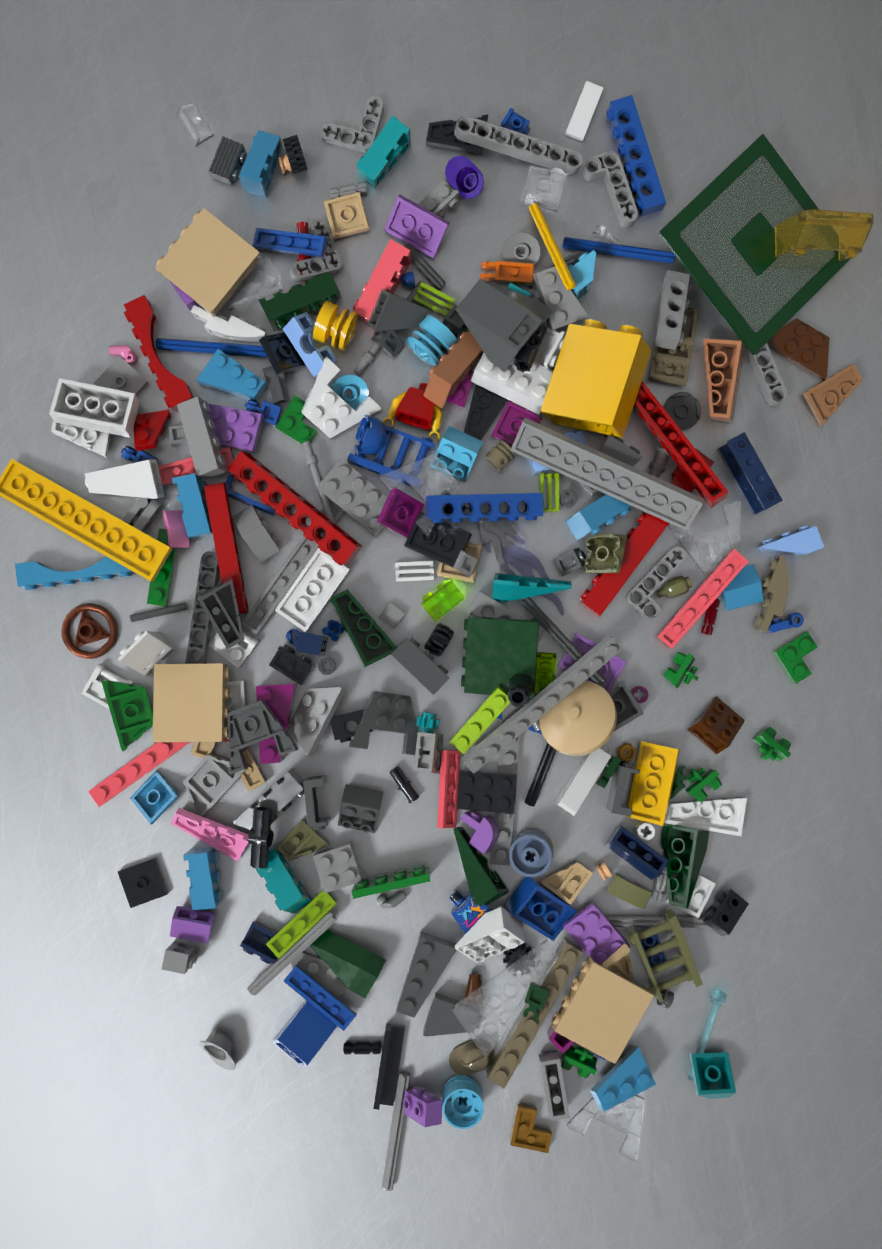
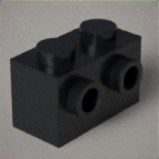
M732 889L721 890L716 895V902L705 912L706 917L703 920L705 924L720 936L730 935L749 905L747 901Z

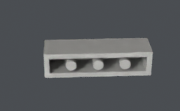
M197 396L177 404L197 476L207 480L225 473L224 465H226V462L220 453L219 447L221 445L214 432L215 424L210 418V406L207 401Z

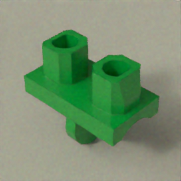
M677 652L673 662L680 665L679 670L675 671L669 667L664 674V677L677 689L682 681L688 685L691 679L695 681L699 679L695 675L698 668L692 666L695 658L689 653L686 655Z
M772 727L766 728L753 738L760 745L758 747L762 752L760 758L763 761L767 758H770L772 761L775 759L781 761L784 758H789L791 755L789 752L791 743L784 738L778 742L773 738L777 732Z
M692 768L689 771L693 776L688 781L690 784H693L685 789L688 795L702 802L708 797L702 788L708 784L715 791L722 786L720 779L717 777L719 775L718 772L712 768L708 772L703 768L698 771Z
M570 1046L563 1053L561 1067L571 1070L572 1066L578 1067L579 1076L586 1079L590 1074L595 1075L597 1071V1058L593 1057L594 1054L588 1052V1049L584 1047L579 1048L575 1046L573 1048Z

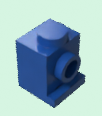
M512 108L509 109L500 125L528 135L531 130L529 128L530 121L514 112Z

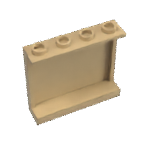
M203 208L201 212L198 211L194 215L193 222L189 227L186 226L181 231V237L177 242L171 243L168 248L169 252L165 257L159 258L155 269L158 274L167 278L202 306L208 314L214 317L261 259V256L255 248Z
M154 664L153 742H227V713L230 712V708L227 707V699L230 698V688L227 687V682L230 679V668H228L227 664Z
M589 956L588 960L583 962L578 978H574L569 994L563 997L561 1008L558 1012L554 1013L551 1025L558 1034L616 1064L654 995L649 988L645 986L640 987L598 964Z

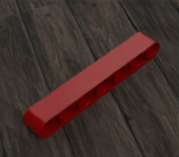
M225 482L205 485V495L221 582L232 577L239 614L248 613V602Z

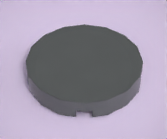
M678 392L671 395L663 406L681 431L692 428L701 416L699 401L688 392Z

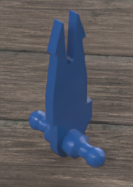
M231 474L227 476L225 484L228 497L249 506L252 505L254 508L265 513L275 514L274 510L266 505L232 491L231 483L234 481V478Z

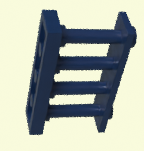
M745 432L727 441V444L717 449L753 516L783 501Z

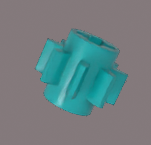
M422 712V716H417L416 725L420 726L419 731L433 733L434 729H438L440 720L436 719L437 714Z

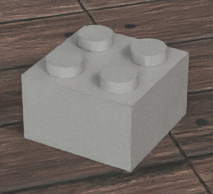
M352 841L315 852L313 855L324 893L362 882L363 875Z

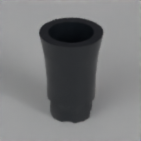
M515 674L509 679L507 684L508 699L513 706L519 707L527 703L529 697L534 692L533 680L526 674Z

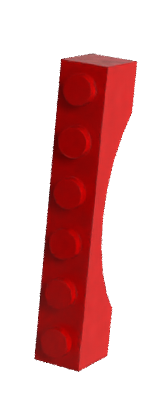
M143 295L123 304L126 309L124 315L129 323L132 322L134 326L132 332L137 340L140 339L142 343L140 349L145 357L148 356L150 360L148 366L152 374L156 373L158 380H156V384L160 391L163 390L166 395L164 397L166 405L176 412L179 411L177 404L190 400L194 396L189 385L184 380L170 373L159 359L154 341V327L157 317L149 300Z

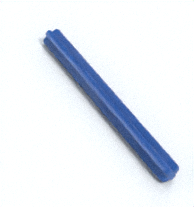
M564 237L562 244L564 249L585 252L594 250L599 254L664 263H673L675 259V254L671 251Z
M157 338L155 343L156 348L159 350L215 353L219 349L229 355L267 357L262 345Z

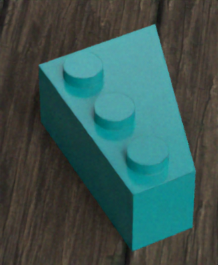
M392 115L366 154L357 162V174L373 188L379 185L411 147L410 129Z
M275 848L270 850L268 867L256 869L260 877H264L266 880L265 886L277 899L275 904L279 910L295 914L307 906L313 899L311 896L307 897L301 888L303 884L301 881H297L292 873L293 869L285 857Z

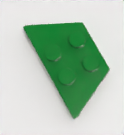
M101 680L121 750L125 751L133 741L139 739L146 730L153 726V714L145 686Z

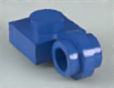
M250 399L248 403H245L246 411L254 413L259 411V414L264 415V422L273 425L278 423L282 406L263 401L262 406L259 407V402Z
M126 446L121 451V457L128 461L134 459L133 463L153 459L158 461V458L144 450H140L136 454V449L130 446Z
M794 612L788 616L786 621H782L781 618L771 621L767 633L777 632L790 627H800L804 622V618L800 613ZM794 617L797 618V623H794Z

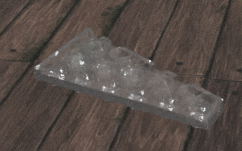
M547 939L452 1007L453 1013L485 1058H487L526 1004L524 1001L530 983L534 982L539 985L559 958Z

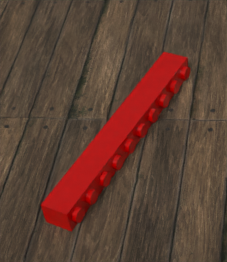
M696 449L697 452L704 459V461L711 468V466L714 464V461H712L710 458H708L706 455H704L702 452ZM677 466L671 473L673 478L669 483L692 493L695 489L694 486ZM643 512L637 519V522H639L635 529L632 527L626 534L628 539L626 540L620 573L597 574L591 581L594 584L591 589L588 590L586 588L580 596L582 599L580 604L597 617L601 616L668 526V522Z

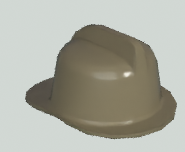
M475 1039L462 1044L451 1052L449 1057L450 1067L458 1075H471L483 1071L493 1061V1047L484 1039Z

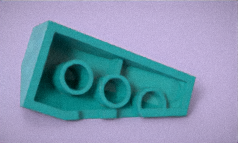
M495 573L492 599H496L499 603H507V601L571 589L572 583L571 581Z

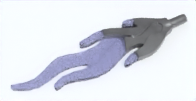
M481 518L482 522H477L480 538L485 550L488 553L491 552L489 543L491 541L498 564L506 573L516 575L508 567V564H510L522 576L535 577L532 571L533 568L539 573L541 578L549 579L542 563L533 553L515 545L506 538L505 533L519 543L524 544L526 542L516 533L511 525L502 520L489 521V518ZM554 593L539 595L552 601L557 606L560 614L564 615L563 605L558 596Z

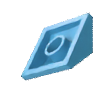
M754 564L744 567L721 593L726 611L764 601L761 581Z
M156 770L130 799L152 825L179 795L174 786Z

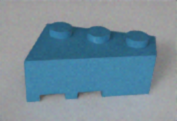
M258 130L256 136L253 137L250 151L239 174V179L245 192L267 198L278 156L283 145L280 136Z
M217 349L196 379L201 386L210 387L257 402L268 388L264 380L219 349Z
M195 473L172 478L173 484H177L179 492L177 499L178 502H181L182 518L188 538L196 539L213 535L205 495L206 481H203Z
M606 494L577 512L565 523L578 541L589 533L594 535L602 530L601 526L606 523L608 526L615 522L617 515L620 514L623 517L632 511L630 509L631 505Z
M213 847L190 849L183 857L184 861L188 860L189 870H186V875L190 877L191 887H189L192 910L216 908L219 902L222 901L221 890H218L217 884L220 882V873L216 871L218 853L214 851Z
M632 1045L628 1049L629 1051L590 1090L598 1109L605 1112L656 1085L638 1046Z

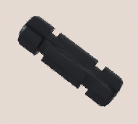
M344 1043L343 1053L345 1055H351V1053H354V1055L380 1054L381 1043Z

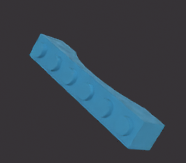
M107 556L88 568L67 572L53 570L35 561L15 564L18 587L25 588V591L36 590L37 586L44 585V588L56 587L57 583L74 585L75 581L82 580V583L94 582V578L111 580L115 575H120V578L131 577L132 573H135Z

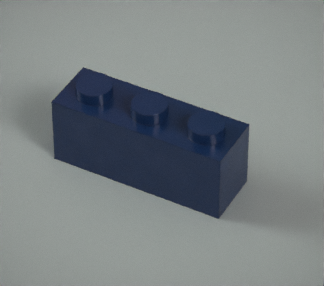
M299 631V635H295L293 646L296 647L298 652L325 656L328 637Z
M623 826L615 829L605 843L606 847L651 880L659 877L669 860Z

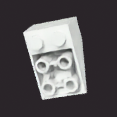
M142 631L134 638L135 642L131 646H126L120 652L121 656L118 660L142 675L147 676L154 671V664H161L176 648L160 632Z
M502 907L485 913L455 945V949L476 963L483 962L489 957L500 955L506 950L514 949L518 945L525 943L522 921L515 918Z

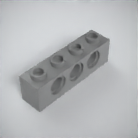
M667 270L663 281L653 346L676 350L678 343H682L684 332L681 330L685 326L687 319L684 311H687L689 305L687 294H690L692 283L689 282L690 274Z
M478 592L467 611L469 614H473V616L485 617L483 610L491 608L494 611L492 618L507 617L508 619L528 620L481 592ZM539 626L538 643H539L541 637L543 636L544 632L546 631L545 629H543V628L540 627V626Z

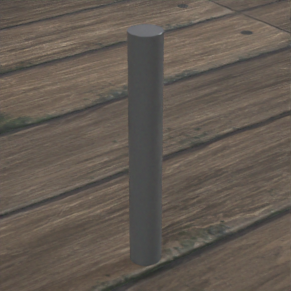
M185 602L130 615V621L136 622L188 610V606Z

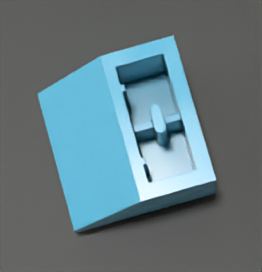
M594 250L589 254L585 252L578 259L579 262L574 266L572 264L568 266L576 283L575 288H572L571 291L577 300L589 291L592 284L596 258Z
M449 426L441 439L431 467L466 482L484 442Z

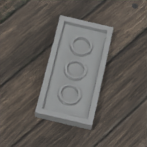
M340 458L316 488L376 537L384 528L383 525L376 521L388 497L345 460Z

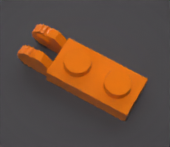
M505 261L481 263V268L496 269L495 274H480V279L484 281L533 285L532 273H534V264Z

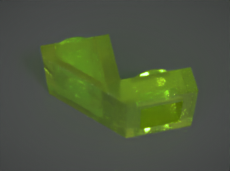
M537 652L534 695L540 693L555 680L556 653Z

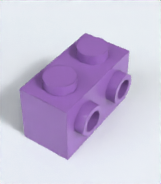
M176 906L172 917L170 937L208 944L213 929L215 913Z
M415 1086L413 1089L405 1090V1098L403 1100L404 1115L423 1127L442 1124L443 1100L435 1096L434 1093L426 1091L424 1087Z

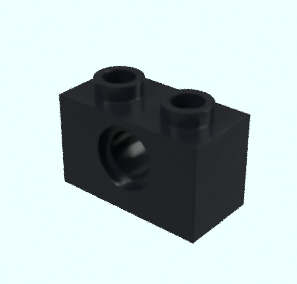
M364 709L332 717L330 722L335 740L340 739V743L351 740V737L356 732L348 730L347 723L355 721L359 725Z

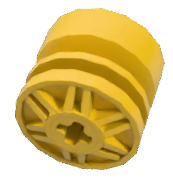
M326 301L317 316L313 330V339L325 344L332 337V347H337L339 344V350L345 351L354 337L358 313L352 311L349 315V309L345 308L339 315V305Z

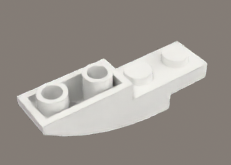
M195 305L190 311L195 318L206 323L204 328L207 332L224 339L238 342H260L259 340L262 337L267 336L263 327L257 324L252 326L248 324L249 321L241 316L235 317L231 315L228 321L226 317L220 314L212 317L202 306L199 308Z

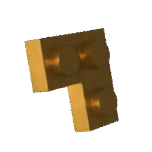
M517 1104L510 1145L549 1153L552 1131L534 1127L537 1108Z

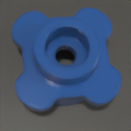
M329 620L327 622L328 625L322 629V633L328 635L332 641H337L339 639L338 636L343 634L344 628L339 622Z

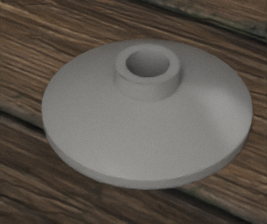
M514 233L507 238L503 245V258L505 262L530 263L535 266L540 258L541 249L539 242L529 233ZM519 247H524L526 251L520 252Z

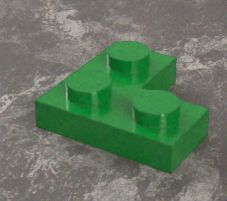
M294 395L275 428L302 445L306 441L312 443L318 431L302 422L305 416L301 411L305 401Z
M805 631L773 652L793 684H797L812 674L802 657L818 647L809 632Z

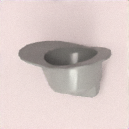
M215 1029L206 1041L199 1042V1046L206 1051L217 1065L227 1070L235 1069L236 1063L230 1056L232 1041L220 1029Z

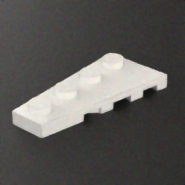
M747 798L669 803L665 823L741 836Z

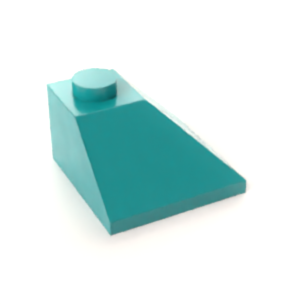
M728 1052L690 1054L697 1096L709 1099L729 1098L736 1093Z

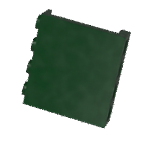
M470 613L468 619L464 620V630L467 631V638L463 639V649H466V657L463 656L462 668H465V675H462L461 687H464V693L490 695L498 685L508 693V681L515 674L528 675L533 680L535 686L540 618L518 620L477 617ZM535 688L533 694L529 698H534Z

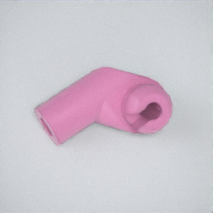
M109 346L110 355H120L128 363L135 361L136 355L128 346Z

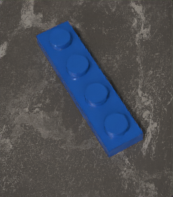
M256 228L252 246L260 250L324 258L328 239L325 236Z
M297 964L284 979L288 986L343 1031L356 1017V1012Z

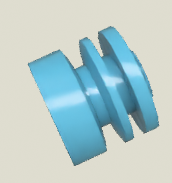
M427 315L419 324L423 334L415 330L412 333L413 337L409 336L406 342L421 360L431 366H438V359H441L444 355L440 349L449 352L452 344L458 341L443 323L433 316Z
M465 1074L450 1078L442 1091L443 1115L446 1121L453 1127L469 1129L477 1125L484 1113L482 1088L477 1080Z

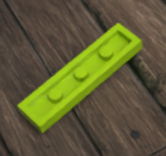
M498 685L450 739L449 743L465 754L511 703L508 699V693Z
M323 890L269 940L266 945L279 959L337 903L328 893H324Z

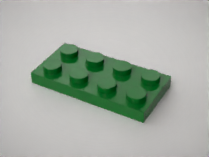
M421 865L414 867L413 871L409 872L399 870L394 872L395 875L391 876L381 874L376 876V879L368 881V878H364L362 882L354 884L352 889L353 899L429 882L431 877L430 869Z

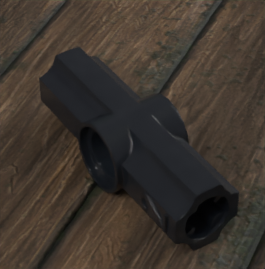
M544 324L535 331L519 351L514 363L518 371L523 373L530 371L547 330Z
M264 806L254 808L253 827L248 836V842L251 845L250 866L256 869L268 867L269 848L274 837V833L271 830L272 809Z

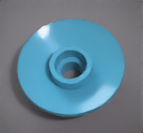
M353 374L339 377L331 388L354 410L369 395L368 387L364 380ZM347 389L352 390L350 395L345 394Z

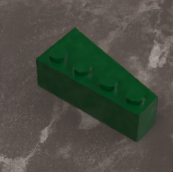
M327 272L307 280L305 286L297 284L292 286L287 293L279 291L273 294L274 297L266 301L264 297L259 299V302L273 330L281 331L297 315L305 312L308 314L318 313L326 301L336 304L341 298V294L331 273Z
M348 589L330 597V602L363 668L391 655L390 653L397 646L389 639L387 634L377 625L375 620L365 611Z

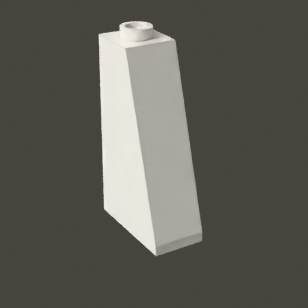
M156 459L85 473V485L89 493L151 499L165 497Z
M604 746L584 756L554 800L573 816L577 813L611 758V755L607 753L609 749Z

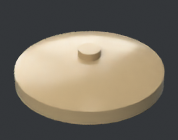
M584 681L539 719V724L543 737L556 751L570 756H582L598 750L610 739L616 727L617 711L614 701L604 688L596 683Z

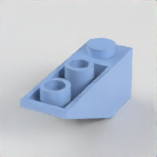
M809 525L798 528V533L792 534L790 531L781 534V539L774 541L773 538L762 541L763 546L757 548L761 551L802 556L822 549L824 545L817 526L810 528Z

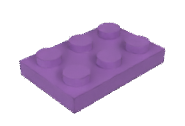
M400 194L397 196L384 231L406 243H410L414 248L434 258L450 222Z
M209 403L210 418L215 424L214 432L220 441V445L255 453L264 415Z
M578 633L575 634L571 641L583 655L597 645ZM565 652L557 666L566 671L575 661ZM614 656L598 670L606 679L601 687L608 693L627 663L617 656ZM590 677L587 680H585L593 682Z
M592 902L563 923V927L583 951L600 965L624 943L630 948L628 941L595 902Z

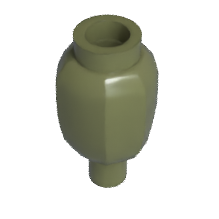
M677 576L668 580L664 587L656 592L659 598L665 595L674 598L686 594L689 588L692 587L689 577Z

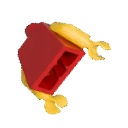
M420 383L418 389L409 387L407 392H403L393 399L388 411L389 416L384 418L383 423L386 425V422L391 420L392 424L390 427L394 428L395 420L427 430L432 428L428 438L431 439V434L436 433L438 441L440 439L438 429L441 426L442 411L439 406L423 396L427 384Z

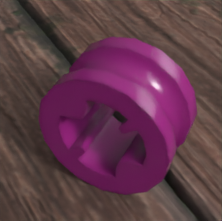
M636 686L631 690V694L637 703L647 701L649 694L646 688ZM638 689H641L640 692H644L641 700H637L638 697L634 696Z

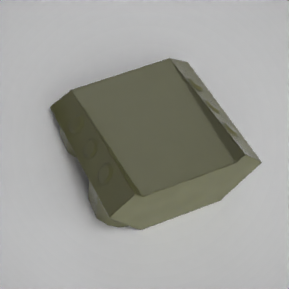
M594 534V536L588 538L586 548L590 551V555L585 560L586 573H620L627 536Z

